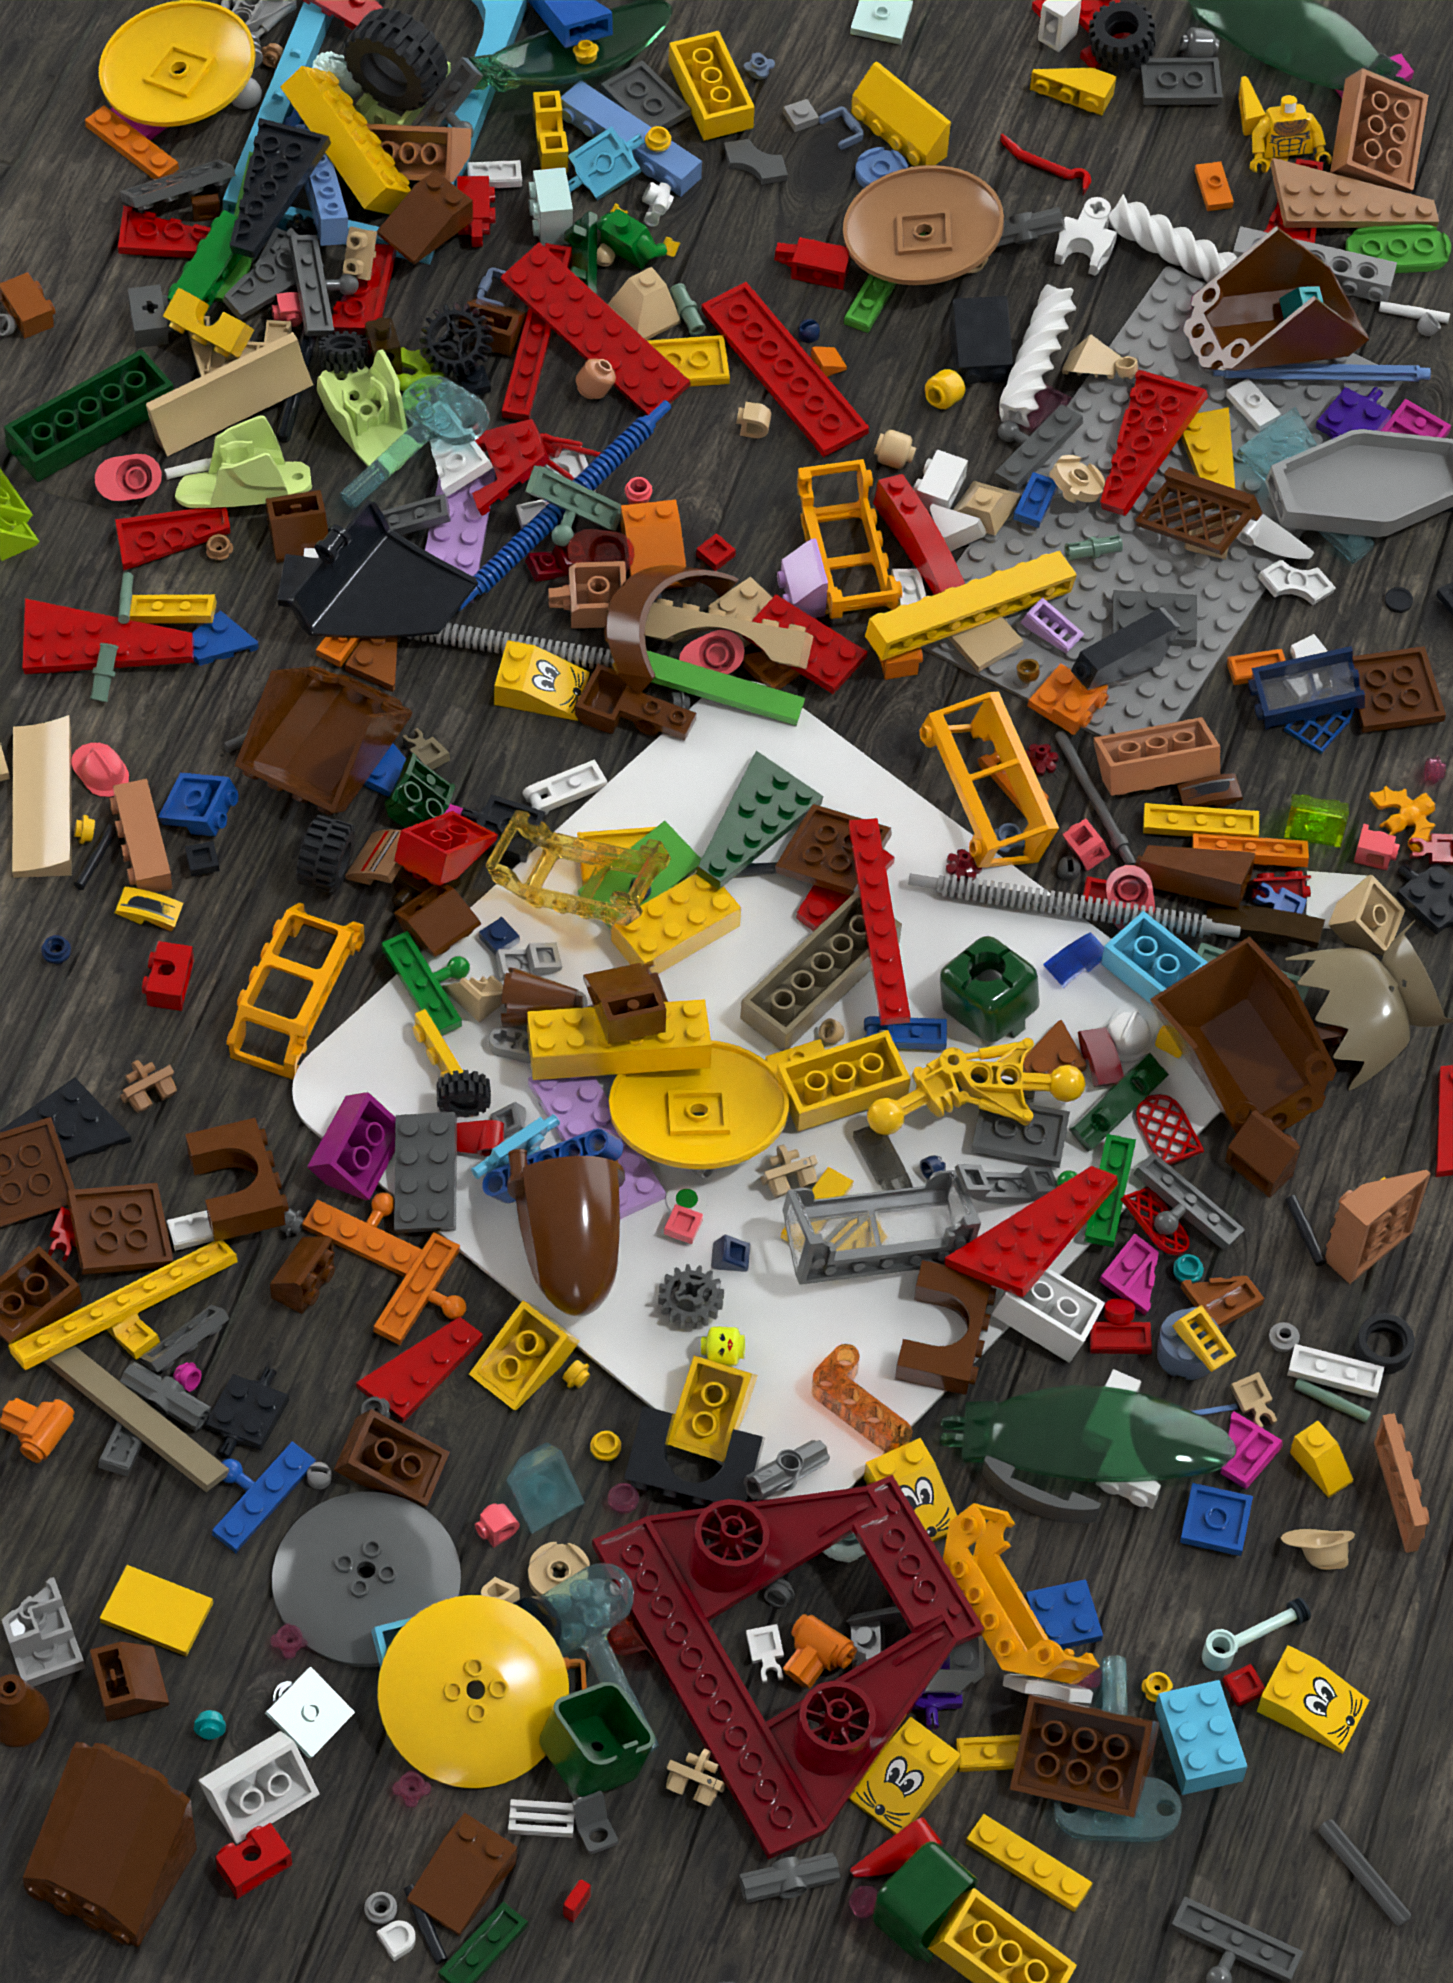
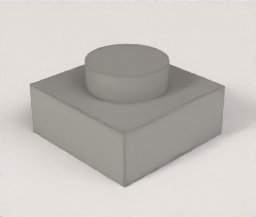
M808 99L784 106L783 114L794 132L817 125L819 122V116Z

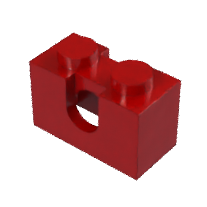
M158 941L156 951H151L149 955L148 969H152L149 977H144L142 984V994H146L147 1006L182 1011L194 965L193 946Z
M271 1823L264 1827L257 1826L251 1829L245 1836L247 1840L237 1846L234 1843H229L221 1848L218 1855L215 1856L216 1869L237 1899L292 1865L291 1852ZM249 1853H257L259 1856L255 1861L244 1859Z

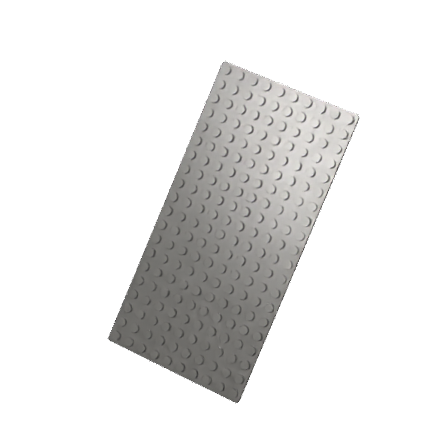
M1167 266L1158 276L1109 348L1121 357L1130 356L1136 358L1139 370L1206 389L1208 398L1197 413L1229 407L1235 489L1255 495L1263 514L1280 525L1265 482L1271 465L1331 440L1327 434L1316 429V421L1345 387L1365 397L1368 396L1374 387H1378V390L1380 388L1383 391V395L1376 403L1387 408L1402 386L1403 381L1250 379L1281 413L1280 421L1258 432L1225 396L1227 389L1245 379L1213 376V370L1202 368L1198 361V356L1195 355L1189 343V338L1186 337L1183 331L1186 320L1191 318L1194 307L1191 303L1194 294L1202 289L1206 283ZM1354 353L1349 357L1298 363L1378 365ZM1117 372L1113 379H1108L1107 375L1098 374V378H1096L1094 374H1089L1067 405V408L1083 415V424L1036 473L1051 478L1049 472L1061 456L1075 455L1082 458L1080 463L1086 466L1089 463L1094 465L1101 472L1106 482V478L1111 472V460L1113 454H1116L1118 435L1125 410L1129 407L1131 400L1129 395L1131 388H1134L1136 378L1134 377L1129 380L1128 377H1125V379H1122L1118 376ZM1180 437L1126 516L1103 510L1100 504L1102 493L1095 502L1077 500L1073 503L1063 497V491L1058 487L1039 528L1013 520L1015 507L996 536L986 533L985 537L971 542L957 561L958 569L965 584L973 579L984 578L995 571H1003L1014 567L1020 562L1026 563L1037 559L1043 554H1051L1059 550L1067 560L1064 551L1066 543L1085 541L1092 536L1102 538L1119 534L1123 542L1122 552L1102 554L1096 559L1085 557L1068 561L1077 574L1072 591L1047 601L1084 633V636L1067 654L1020 623L1032 607L1003 617L1022 638L1023 646L980 672L973 668L947 637L921 646V649L1028 702L1060 663L1072 669L1080 651L1112 634L1113 590L1197 595L1196 647L1170 646L1160 666L1108 683L1107 694L1109 698L1107 703L1101 710L1097 708L1087 727H1081V729L1099 737L1178 722L1267 589L1257 576L1262 570L1280 559L1285 562L1287 557L1271 553L1256 545H1245L1235 538L1229 546L1225 560L1188 551L1184 548V542L1136 525L1134 520L1166 482L1163 474L1169 467L1195 475ZM1029 480L1018 491L1010 487L1008 491L1023 495ZM1169 492L1163 502L1178 498L1177 494ZM1194 500L1185 503L1184 510L1199 505L1198 501ZM1176 506L1165 510L1166 516L1179 512L1180 507ZM1215 508L1205 511V516L1207 517L1220 512V509ZM1161 512L1151 515L1148 520L1153 521L1161 518ZM1201 513L1186 517L1187 523L1201 519ZM1182 519L1169 523L1168 527L1175 528L1183 525ZM1282 527L1298 540L1306 530ZM1048 621L1046 625L1050 627L1052 623ZM1057 627V629L1054 632L1056 634H1059L1062 631V629ZM1067 633L1062 639L1067 642L1072 636ZM1034 659L1039 663L1040 673L1035 682L1032 681L1026 684L1018 678L1016 667L1021 660Z

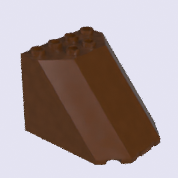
M1277 226L1194 294L1191 303L1194 307L1191 318L1186 320L1183 328L1186 337L1190 340L1189 343L1195 355L1199 358L1198 361L1202 368L1211 370L1237 371L1349 357L1370 340L1331 267ZM1298 287H1320L1323 302L1313 296L1284 320L1279 301L1280 297Z
M309 666L271 670L234 766L242 769V774L255 780L261 778L267 781V786L281 792L286 790L293 793L292 798L299 802H311L318 805L317 810L322 813L333 815V813L344 812L407 724L413 712L409 708L402 706V702L393 696L385 694L350 676L340 673L339 675L320 667Z
M1251 937L1246 938L1150 999L1161 1022L1236 1134L1255 1110L1262 1116L1270 1118L1275 1126L1283 1131L1323 1106L1326 1098L1324 1091L1328 1082L1333 1081L1337 1070L1296 986Z
M76 1742L68 1758L23 1875L26 1893L39 1902L46 1900L54 1904L56 1910L66 1916H71L72 1914L83 1919L85 1925L93 1930L99 1931L103 1929L111 1933V1937L123 1945L130 1943L138 1947L197 1850L191 1800L183 1792L172 1788L167 1783L168 1779L159 1771L103 1743H94L93 1747H90L84 1742Z

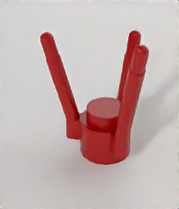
M545 433L540 434L550 460L547 465L571 481L575 477L553 462L552 458H558L562 449L593 457L601 454V452L581 447L583 444L580 441L554 437Z

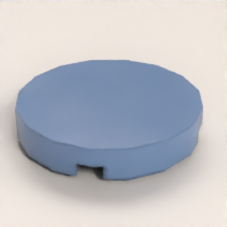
M876 147L868 149L859 156L856 163L855 176L858 183L865 188L882 176L908 168V164L899 152Z

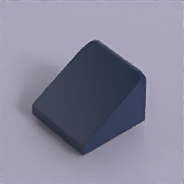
M724 1234L713 1243L711 1268L741 1272L748 1271L750 1243Z

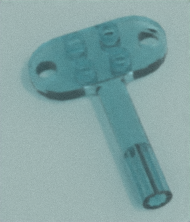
M439 375L426 376L409 385L403 393L402 401L405 415L414 424L339 493L343 501L349 507L355 509L431 439L437 438L451 445H463L480 437L488 428L490 422V414L485 403L454 382ZM420 392H424L422 395L415 397ZM475 424L472 428L466 429L469 425Z
M596 1563L582 1569L540 1597L548 1600L554 1606L561 1620L562 1634L558 1648L562 1656L572 1653L578 1648L583 1649L600 1683L613 1682L619 1685L649 1725L607 1639L610 1629L627 1617L631 1610L634 1597L632 1583L624 1570L616 1565ZM613 1579L618 1580L621 1586L617 1596L613 1595L610 1591V1583ZM656 1737L650 1753L660 1747Z
M1121 1656L1104 1657L1101 1660L1102 1709L1128 1715L1126 1659ZM1146 1777L1135 1818L1077 1805L1078 1810L1076 1812L1066 1813L1061 1808L1063 1801L1054 1800L1053 1805L1055 1821L1062 1831L1073 1838L1101 1841L1152 1842L1163 1840L1171 1835L1178 1826L1182 1811L1179 1795L1174 1788L1163 1780ZM1163 1803L1169 1804L1173 1808L1174 1813L1170 1816H1162L1156 1807Z

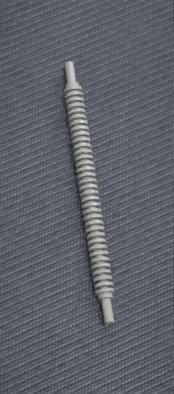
M447 623L446 628L444 627L439 634L422 636V641L425 642L429 636V642L434 643L436 638L437 644H441L444 639V645H449L451 640V646H456L458 641V647L463 648L465 642V648L470 649L471 644H473V650H478L480 645V651H485L487 646V652L491 653L493 647H495L494 652L497 654L500 653V649H502V654L504 653L507 640L535 645L564 660L567 659L572 664L575 661L574 665L578 667L580 662H582V668H587L589 663V669H594L595 664H601L614 669L612 666L614 660L610 649H607L606 654H604V648H600L599 653H597V647H592L590 652V646L587 645L584 651H582L583 645L578 644L576 650L575 643H571L568 648V642H563L561 647V641H556L555 646H553L554 641L549 639L546 645L545 638H542L539 643V637H534L532 642V636H527L526 641H524L525 636L520 634L517 640V634L513 633L510 639V633L505 632L503 637L502 631H498L497 636H495V630H490L488 635V629H483L481 634V628L476 627L474 633V627L469 626L468 631H466V625H461L459 630V624H454L452 629V623ZM415 636L414 639L420 640L421 636Z
M910 873L908 885L937 889L936 892L942 893V896L945 897L947 891H950L951 898H954L955 892L958 893L957 899H961L963 893L965 894V900H969V896L973 895L972 901H977V896H981L980 902L984 903V899L987 897L988 904H991L992 898L996 899L995 905H999L1000 900H1003L1002 906H1007V901H1011L1010 907L1014 908L1015 902H1018L1017 908L1022 909V903H1025V910H1029L1031 904L1033 905L1032 911H1037V906H1041L1040 912H1044L1045 907H1048V913L1052 914V909L1056 908V915H1059L1060 909H1062L1063 916H1067V912L1071 911L1070 917H1074L1075 912H1078V918L1082 919L1083 913H1086L1085 919L1089 920L1090 914H1093V921H1097L1099 915L1101 916L1100 922H1105V917H1108V923H1112L1113 918H1116L1115 924L1120 925V920L1124 919V926H1127L1128 920H1134L1146 909V905H1142L1141 910H1138V904H1134L1133 909H1130L1131 903L1128 902L1126 903V908H1123L1122 901H1119L1118 907H1116V900H1111V905H1107L1108 899H1104L1103 904H1100L1101 898L1097 897L1096 902L1092 903L1093 897L1089 896L1088 902H1085V895H1081V900L1079 901L1077 900L1078 894H1074L1073 899H1070V893H1066V897L1062 898L1063 892L1060 891L1058 897H1055L1054 890H1051V894L1048 896L1047 889L1043 890L1042 895L1039 894L1040 888H1036L1035 893H1032L1033 887H1028V892H1024L1025 886L1021 885L1020 891H1017L1018 885L1013 884V890L1009 889L1010 883H1006L1005 888H1002L1003 882H998V887H994L995 881L992 880L990 886H987V880L983 879V884L980 885L979 878H976L975 884L972 883V877H968V881L964 882L965 876H961L960 881H957V875L954 874L953 879L949 880L950 874L948 873L945 876L939 875V878ZM1149 906L1148 912L1145 911L1164 928L1166 926L1169 927L1168 931L1173 933V928H1176V934H1180L1181 929H1184L1183 935L1188 936V931L1191 930L1192 937H1195L1196 931H1198L1199 938H1203V935L1210 936V934L1239 938L1240 926L1212 922V919L1206 918V915H1202L1201 920H1198L1199 914L1196 913L1194 918L1191 919L1190 912H1187L1186 918H1184V911H1179L1178 916H1176V910H1172L1171 915H1168L1169 909L1165 908L1163 914H1160L1161 908L1159 907L1156 908V913H1153V906Z

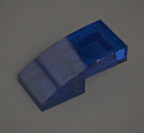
M1089 932L1067 945L1045 962L1043 966L1065 988L1084 970L1090 972L1102 961L1104 946Z

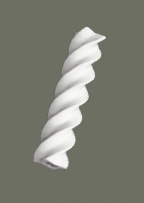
M1124 194L1121 196L1116 207L1108 215L1110 221L1109 228H1114L1119 235L1126 239L1137 241L1142 248L1153 253H1159L1170 264L1182 266L1187 273L1197 278H1204L1207 283L1237 259L1231 252L1218 253L1215 245L1209 240L1195 241L1192 232L1186 227L1173 228L1169 219L1164 215L1150 216L1147 207L1143 203H1127Z
M1047 284L1041 291L1038 305L1031 317L1030 326L1026 330L1023 344L1016 356L1015 365L1009 374L1007 385L1000 398L999 412L1002 422L1011 420L1025 427H1030L1027 414L1039 408L1034 395L1046 389L1042 374L1054 369L1049 355L1061 350L1057 335L1069 329L1064 316L1076 310L1071 300V295L1074 291L1072 288L1058 289Z

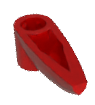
M482 1120L457 1123V1152L473 1153L487 1157L490 1156L493 1148L504 1142V1123L501 1121Z
M921 1817L850 1869V1872L854 1877L891 1873L897 1871L926 1842L933 1841L940 1846L943 1845V1842L925 1818Z

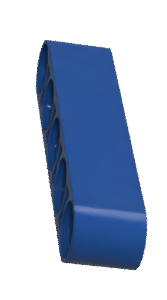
M597 1128L527 1156V1163L530 1165L547 1159L578 1155L602 1157L616 1161L622 1155L623 1143L613 1134ZM510 1163L488 1172L482 1182V1188L487 1195L507 1204L516 1201L507 1191V1180L511 1176Z

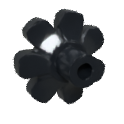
M300 213L295 214L293 221L288 220L286 224L287 229L292 228L298 235L317 234L315 224H313L314 219L306 216L303 220V216Z

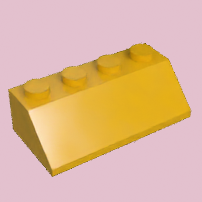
M877 61L873 63L852 95L851 113L857 120L866 124L875 135L880 136L889 143L893 150L900 152L913 166L938 164L947 157L951 122Z

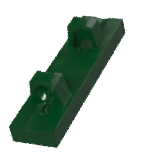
M588 211L564 232V240L572 245V267L570 270L594 293H597V214Z
M1151 1053L1145 1054L1069 1130L1087 1151L1093 1150L1169 1074ZM1132 1080H1134L1137 1083V1085L1142 1089V1091H1140L1136 1087Z

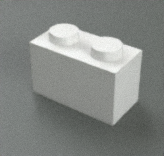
M1046 0L1042 4L1038 40L1055 51L1060 52L1077 35L1082 0Z
M940 450L936 451L933 459H927L923 470L925 475L923 479H917L913 489L927 511L930 512L931 504L947 509L951 508L966 478L968 460Z

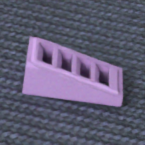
M1043 597L1020 622L1028 630L1066 654L1084 636L1081 630ZM1048 621L1052 623L1050 627L1046 625ZM1057 627L1062 629V631L1059 634H1056L1054 632L1057 629ZM1068 633L1072 637L1066 642L1062 638Z

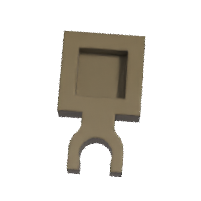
M418 728L414 729L416 739H410L406 734L402 736L403 745L409 749L410 754L414 753L417 755V759L431 770L450 761L449 752L434 737L425 740L423 733Z

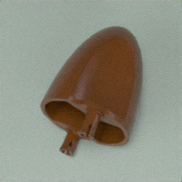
M514 1149L509 1151L508 1158L511 1176L507 1180V1191L516 1200L523 1244L534 1280L541 1292L557 1309L570 1316H586L601 1306L608 1297L616 1279L620 1237L619 1187L625 1181L624 1168L618 1163V1160L613 1161L595 1156L558 1157L528 1165L527 1150Z

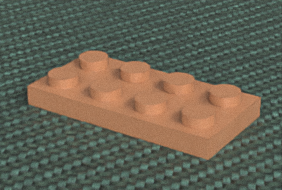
M1395 1413L1382 1416L1374 1445L1405 1552L1408 1553L1418 1551L1421 1540L1425 1537L1426 1526L1429 1525L1430 1520L1426 1507H1422L1419 1498L1421 1497L1419 1480L1414 1479L1411 1471L1413 1469L1412 1455L1410 1451L1406 1452L1404 1447V1428L1402 1424L1397 1423Z

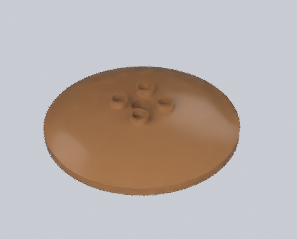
M937 165L909 167L880 177L866 186L853 199L847 209L843 222L844 242L855 263L867 273L877 278L904 285L935 284L966 274L983 263L991 255L1003 233L1004 214L1000 199L995 191L985 181L969 172ZM922 232H929V233H930V234H928V235H926V236H921V235H919V234L922 233Z

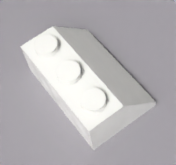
M1048 1268L1024 1298L1005 1291L991 1315L1070 1363L1084 1343L1105 1302Z
M279 1731L198 1780L212 1809L236 1844L244 1841L246 1834L251 1829L257 1826L264 1827L268 1823L272 1824L319 1795V1791L294 1740L282 1731Z

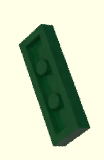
M503 1901L438 1971V1977L446 1983H476L528 1927V1921Z

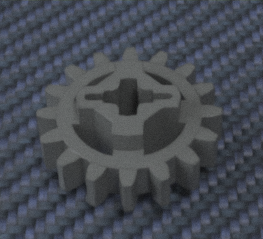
M686 1264L685 1271L683 1272L677 1267L674 1268V1276L666 1274L664 1283L659 1285L658 1304L662 1305V1315L670 1313L669 1322L672 1324L679 1320L680 1328H684L686 1323H691L692 1328L696 1329L698 1322H701L705 1327L708 1326L709 1317L716 1320L718 1318V1310L723 1309L724 1289L720 1288V1278L712 1280L713 1271L710 1270L704 1274L702 1273L701 1265L696 1268V1271L691 1270L689 1264ZM677 1287L678 1291L674 1292V1296L671 1297L672 1291ZM711 1296L710 1303L707 1306H705L704 1303L707 1302L708 1298Z

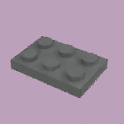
M1218 57L1149 58L1146 64L1141 62L1140 77L1143 105L1222 104L1223 94Z
M643 60L601 84V92L608 99L652 128L661 126L668 129L691 116V108Z
M1113 590L1112 634L1151 612L1164 607L1180 625L1170 646L1196 647L1197 595Z
M1027 1104L1034 1116L1031 1123L1025 1126L1014 1119L979 1109L971 1152L1060 1168L1070 1111Z

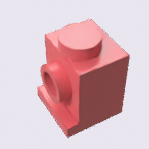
M1086 818L1072 825L1068 831L1062 834L1069 848L1087 871L1111 855L1104 840Z
M1363 824L1354 863L1387 871L1390 860L1396 861L1400 844L1395 843L1396 836L1388 835L1382 831L1368 830L1369 825Z

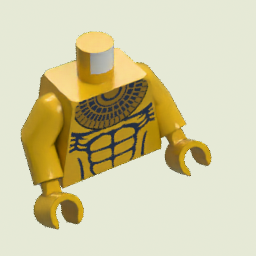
M1291 95L1282 97L1281 106L1269 107L1266 110L1265 117L1259 121L1252 131V154H1255V158L1250 162L1249 166L1256 173L1259 162L1262 163L1261 170L1263 173L1269 170V163L1263 159V156L1264 158L1309 154L1313 153V149L1316 148L1317 153L1314 156V161H1319V157L1325 154L1328 164H1331L1332 157L1324 150L1326 143L1321 125L1314 115L1306 112L1304 105L1297 104V98Z

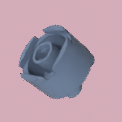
M1197 1307L1179 1310L1168 1316L1161 1326L1157 1344V1359L1161 1367L1168 1374L1174 1377L1176 1375L1186 1377V1380L1199 1379L1210 1372L1172 1326L1177 1320ZM1211 1317V1319L1213 1320V1322L1215 1323V1325H1216V1326L1218 1327V1329H1219V1326L1217 1325V1323L1215 1322V1320ZM1194 1322L1190 1327L1194 1330L1199 1325L1197 1322ZM1204 1331L1197 1335L1199 1340L1207 1336ZM1211 1340L1204 1344V1347L1207 1350L1214 1346L1215 1343ZM1219 1350L1210 1355L1213 1360L1217 1358Z

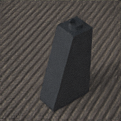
M1161 607L1080 651L1071 672L1087 690L1160 666L1180 625L1164 607Z

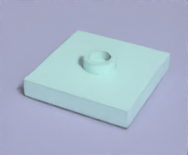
M859 0L850 34L901 45L913 1Z
M311 1667L307 1668L265 1712L288 1737L294 1740L296 1746L308 1758H312L355 1713Z

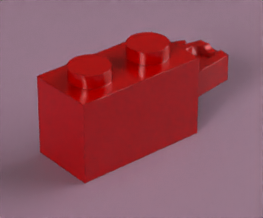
M457 176V188L473 200V221L460 230L458 235H471L472 247H483L482 235H490V224H495V207H490V203H495V187H489V176Z
M799 237L797 244L777 243L774 260L792 267L791 279L843 290L850 268L851 256L847 248L841 245Z

